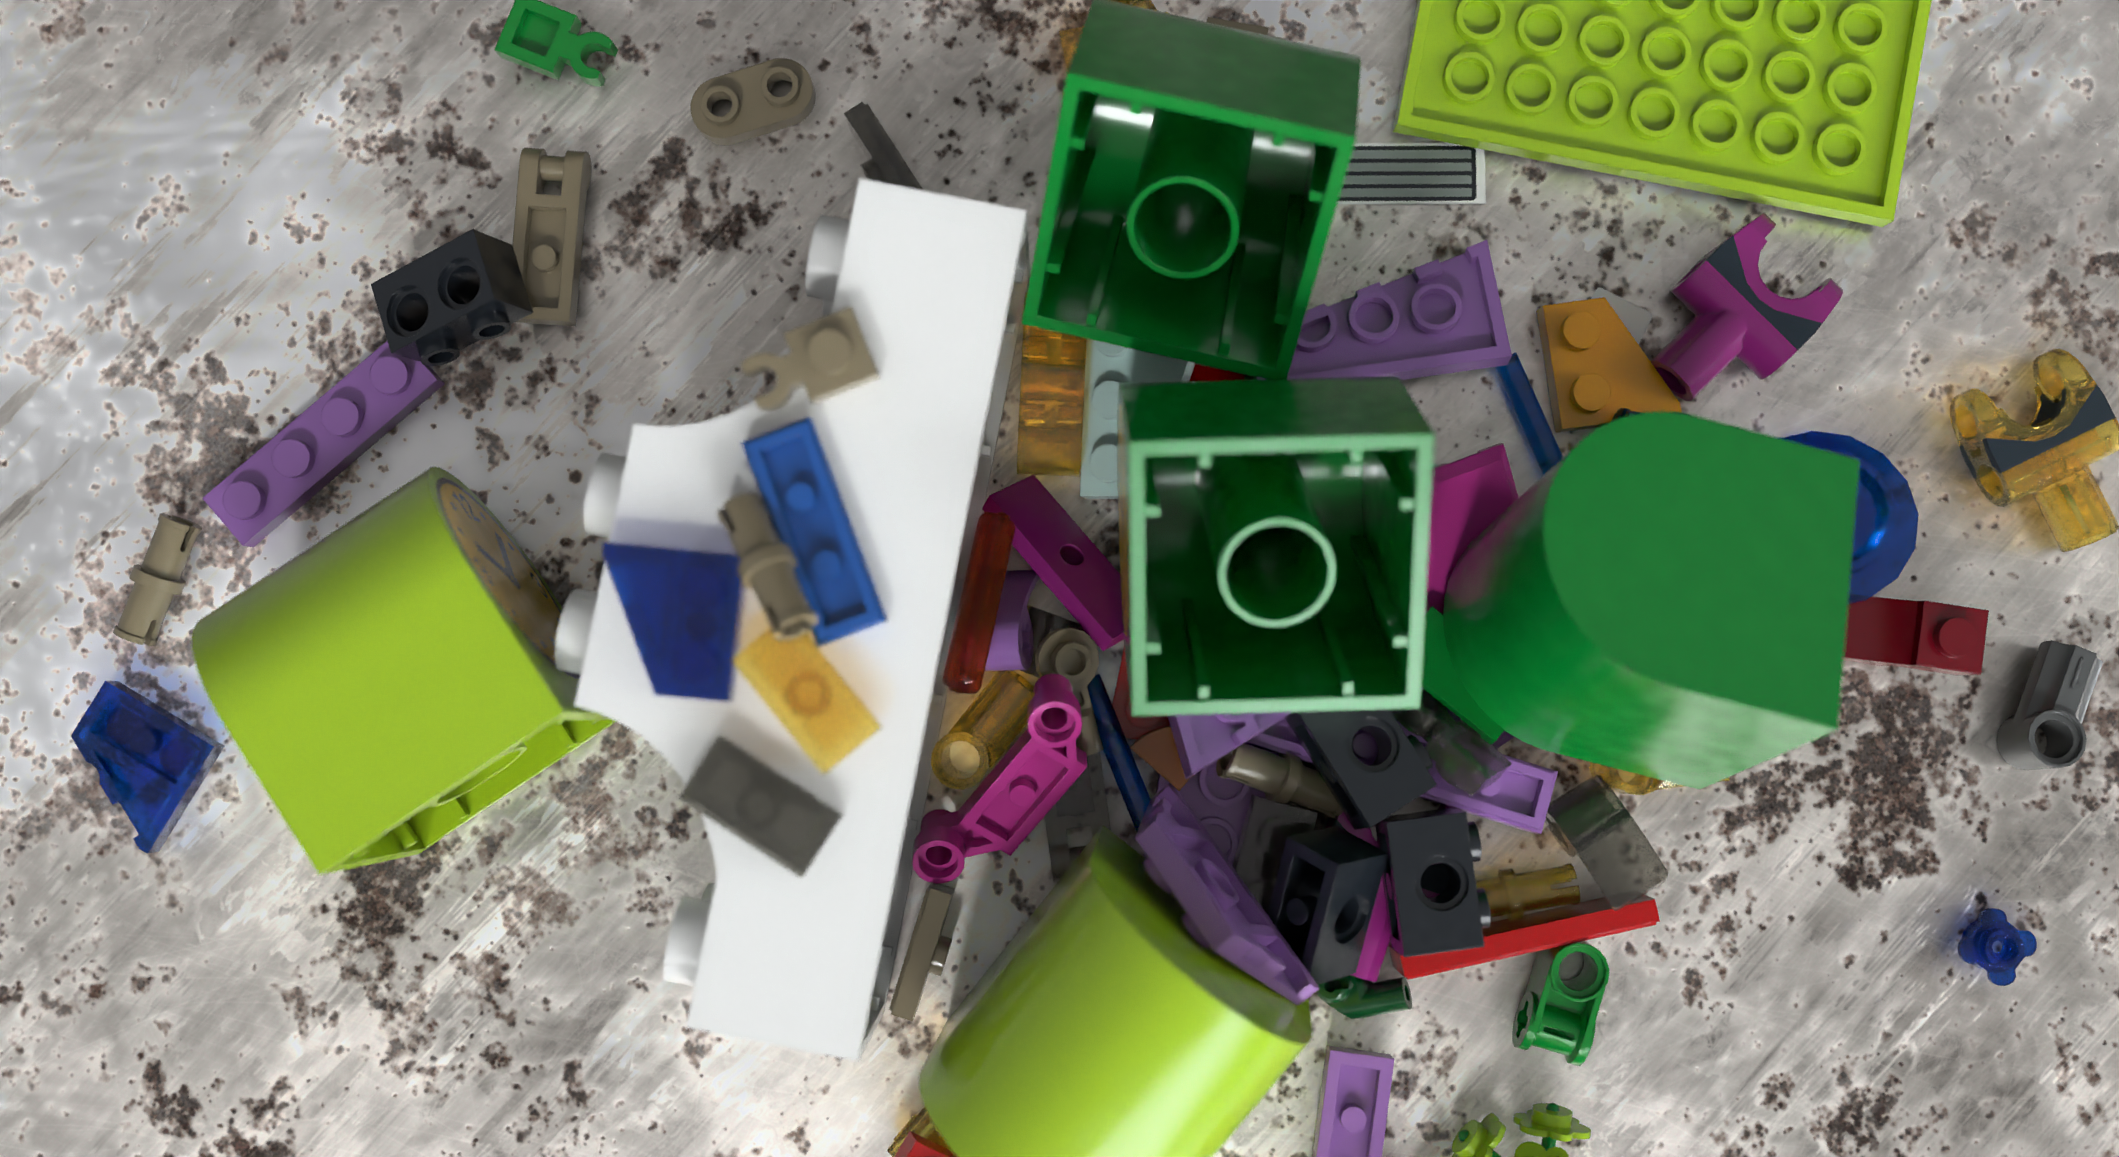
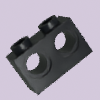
M474 229L371 284L391 353L420 361L426 366H439L450 363L460 356V350L480 340L494 339L510 331L512 323L533 313L512 244Z

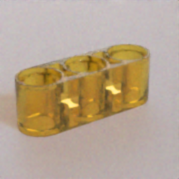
M1025 292L1024 307H1025L1027 292ZM1023 324L1017 474L1080 477L1086 338Z

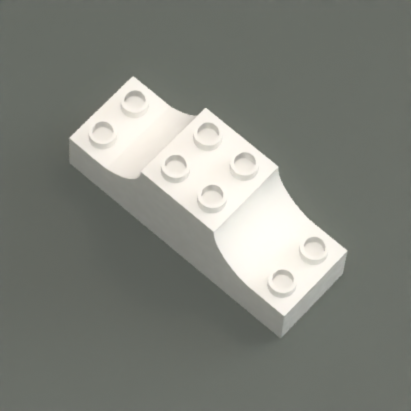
M859 178L851 220L821 215L816 223L807 261L806 295L807 297L823 300L822 317L848 307L853 309L880 378L817 404H813L810 401L805 386L794 390L791 400L784 407L775 411H761L754 400L731 413L703 422L677 426H652L633 423L627 456L602 453L593 467L585 497L584 527L587 534L609 538L598 593L574 589L566 600L556 634L555 665L559 671L581 675L574 706L598 712L622 723L642 736L663 755L686 785L703 818L712 846L717 871L716 882L708 883L702 899L684 896L681 899L670 929L664 959L665 980L694 986L686 1028L859 1061L884 1014L913 870V844L921 829V821L923 819L955 657L956 622L969 586L983 516L982 507L986 500L1030 278L1027 210ZM775 387L766 392L765 394L772 392L775 389ZM810 417L814 422L888 619L886 623L822 647H817L812 630L793 640L777 641L773 638L771 627L754 590L743 586L737 574L740 560L724 526L717 517V511L724 509L723 504L735 496L744 493H757L761 496L741 442Z

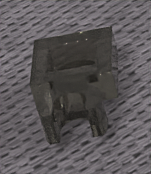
M1426 690L1421 692L1420 708L1399 709L1394 714L1402 726L1428 743L1425 749L1430 758L1436 762L1435 766L1441 777L1450 785L1463 789L1471 797L1496 782L1512 764L1492 744L1489 745L1481 739L1480 734L1463 720L1456 722L1448 714L1447 708Z

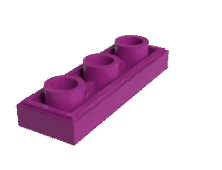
M1033 474L989 495L982 510L1099 648L1105 651L1124 640L1120 573Z

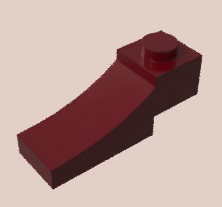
M1849 594L1844 660L1878 666H1898L1956 676L1981 675L1989 610L1925 600L1912 601Z

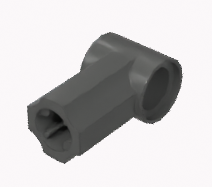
M2052 640L2041 642L2016 714L2005 720L1998 730L1996 742L1999 753L2007 763L2018 769L2037 770L2071 766L2081 758L2085 751L2087 740L2082 722L2104 662L2097 658L2096 653L2077 645L2063 644ZM2038 727L2045 733L2047 740L2044 753L2040 752L2035 742V732Z

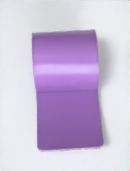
M1034 570L980 572L975 576L962 602L955 628V653L958 665L962 671L1028 670L1030 668L1034 639L1027 604L1032 590L1040 579Z

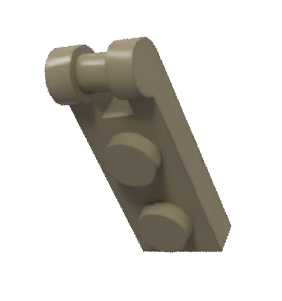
M523 148L521 151L512 247L533 313L516 321L517 323L576 326L586 196L592 175L589 152L568 150L565 157L548 156L545 149ZM546 182H562L561 195L543 194V187L546 185Z

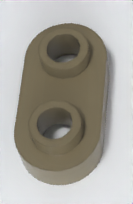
M776 58L707 80L695 91L691 100L690 111L695 125L707 140L714 144L728 146L799 124L812 112L816 93L809 73L801 64L787 58ZM785 80L792 84L791 91L786 96L776 97L771 94L772 86L778 81ZM727 99L732 102L731 110L726 115L715 116L711 113L712 106L718 100Z

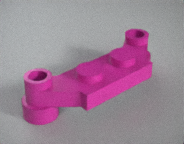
M1047 674L1036 681L1033 688V698L1030 700L1027 709L1028 728L958 811L950 812L944 809H936L928 812L923 817L921 831L914 840L912 857L913 869L920 878L930 883H947L956 879L961 874L966 857L1001 850L1011 856L1088 767L1086 752L1076 747V739L1082 729L1081 707L1078 699L1073 695L1072 685L1066 677L1060 674Z

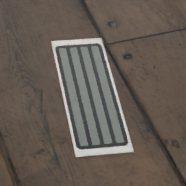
M1355 143L1337 204H1486L1485 150L1452 143Z

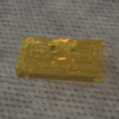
M769 628L731 659L823 775L827 774L883 728L825 654L817 647L808 633L793 640L777 641L773 638L771 628Z

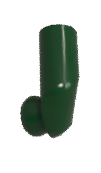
M1347 975L1318 984L1320 989L1316 991L1317 995L1325 1003L1351 1019L1394 1013L1412 1008L1410 987L1404 977L1372 982Z

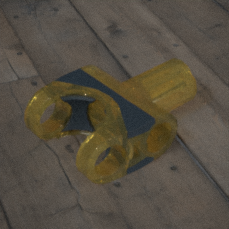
M2052 349L2039 355L2033 361L2032 371L2037 385L2034 387L2037 404L2035 415L2027 426L2010 419L2002 408L1997 409L1994 402L1977 388H1971L1952 399L1950 419L1962 456L1983 495L1996 506L2005 507L2032 494L2061 552H2067L2097 542L2117 532L2119 529V524L2089 468V465L2119 451V423L2105 395L2082 363L2065 350Z

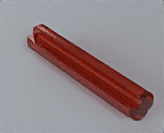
M984 512L978 518L942 677L943 684L949 687V691L956 694H976L982 687L1016 529L1015 523L1004 512Z

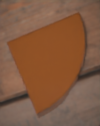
M1171 726L1149 731L1130 746V749L1178 791L1190 780V778L1185 779Z

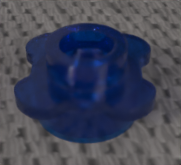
M1987 908L1980 912L1978 920H1975L1966 927L1958 943L1957 951L1963 962L1986 971L1988 980L1991 983L2007 986L2014 982L2016 978L2015 969L2023 958L2032 956L2035 953L2037 942L2035 936L2030 931L2018 930L2007 921L2004 911L1996 908ZM1996 941L2002 944V949L1998 953H1995L1992 949V945Z

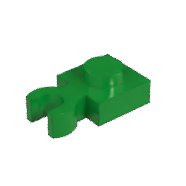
M515 0L494 49L501 58L558 81L565 64L572 66L581 80L592 86H604L606 79L599 70L587 66L589 56L594 52L601 51L616 57L618 52L612 40L602 33L586 32L579 36L582 22L577 15L539 0Z

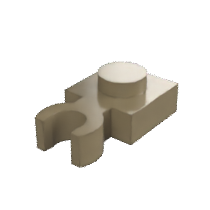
M851 307L783 333L791 353L782 357L771 353H757L745 359L741 364L744 373L748 377L758 375L763 371L776 373L777 385L775 389L755 399L757 407L765 412L775 411L784 407L791 400L794 390L805 386L810 401L813 404H817L880 378Z

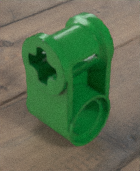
M1581 941L1536 952L1526 992L1519 1003L1513 1023L1512 1043L1514 1047L1528 1050L1532 1045L1565 1055L1567 1063L1581 1066L1585 1062L1593 1043L1596 1018L1605 987L1609 981L1607 960L1597 948L1586 941ZM1582 952L1584 967L1581 973L1574 979L1568 981L1561 980L1559 966L1562 960L1568 954Z

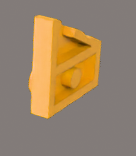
M1605 297L1543 305L1536 311L1555 433L1601 427L1611 422L1614 414L1620 408H1627L1630 411L1641 413L1662 411L1682 413L1679 401Z

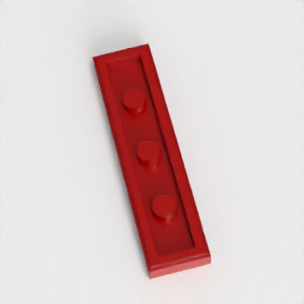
M1633 890L1493 921L1489 928H1482L1485 947L1403 957L1392 949L1391 944L1388 947L1393 967L1404 978L1410 980L1653 926L1660 919L1655 899Z

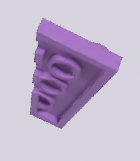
M1485 240L1467 247L1465 253L1443 262H1439L1436 259L1413 269L1412 274L1387 284L1380 285L1378 282L1357 290L1355 296L1328 307L1322 304L1307 310L1287 379L1397 376L1400 380L1508 365L1512 354L1488 241ZM1253 376V379H1254V380L1264 379V378H1260V377H1255V376Z

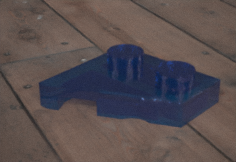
M603 542L602 554L654 694L733 702L745 586H743L737 574V567L740 563L738 556Z
M105 681L71 735L86 762L91 763L97 769L100 785L112 805L121 804L139 834L133 840L138 848L147 854L161 850L225 747L119 681Z

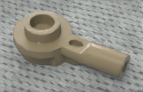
M1070 627L1058 628L1047 634L1039 644L1035 656L1036 670L1040 678L1047 674H1060L1070 681L1073 695L1078 699L1081 707L1082 729L1076 739V747L1086 752L1087 756L1102 751L1103 745L1087 685L1096 675L1099 666V652L1094 640L1085 632Z

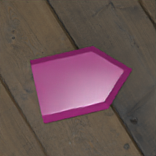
M1498 443L1479 450L1476 454L1457 461L1433 467L1425 612L1434 607L1443 615L1448 581L1461 554L1485 528L1519 498L1504 443Z

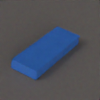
M807 417L741 442L772 526L781 544L789 545L797 559V566L794 572L811 608L818 616V623L811 625L817 647L828 645L888 622L813 420Z

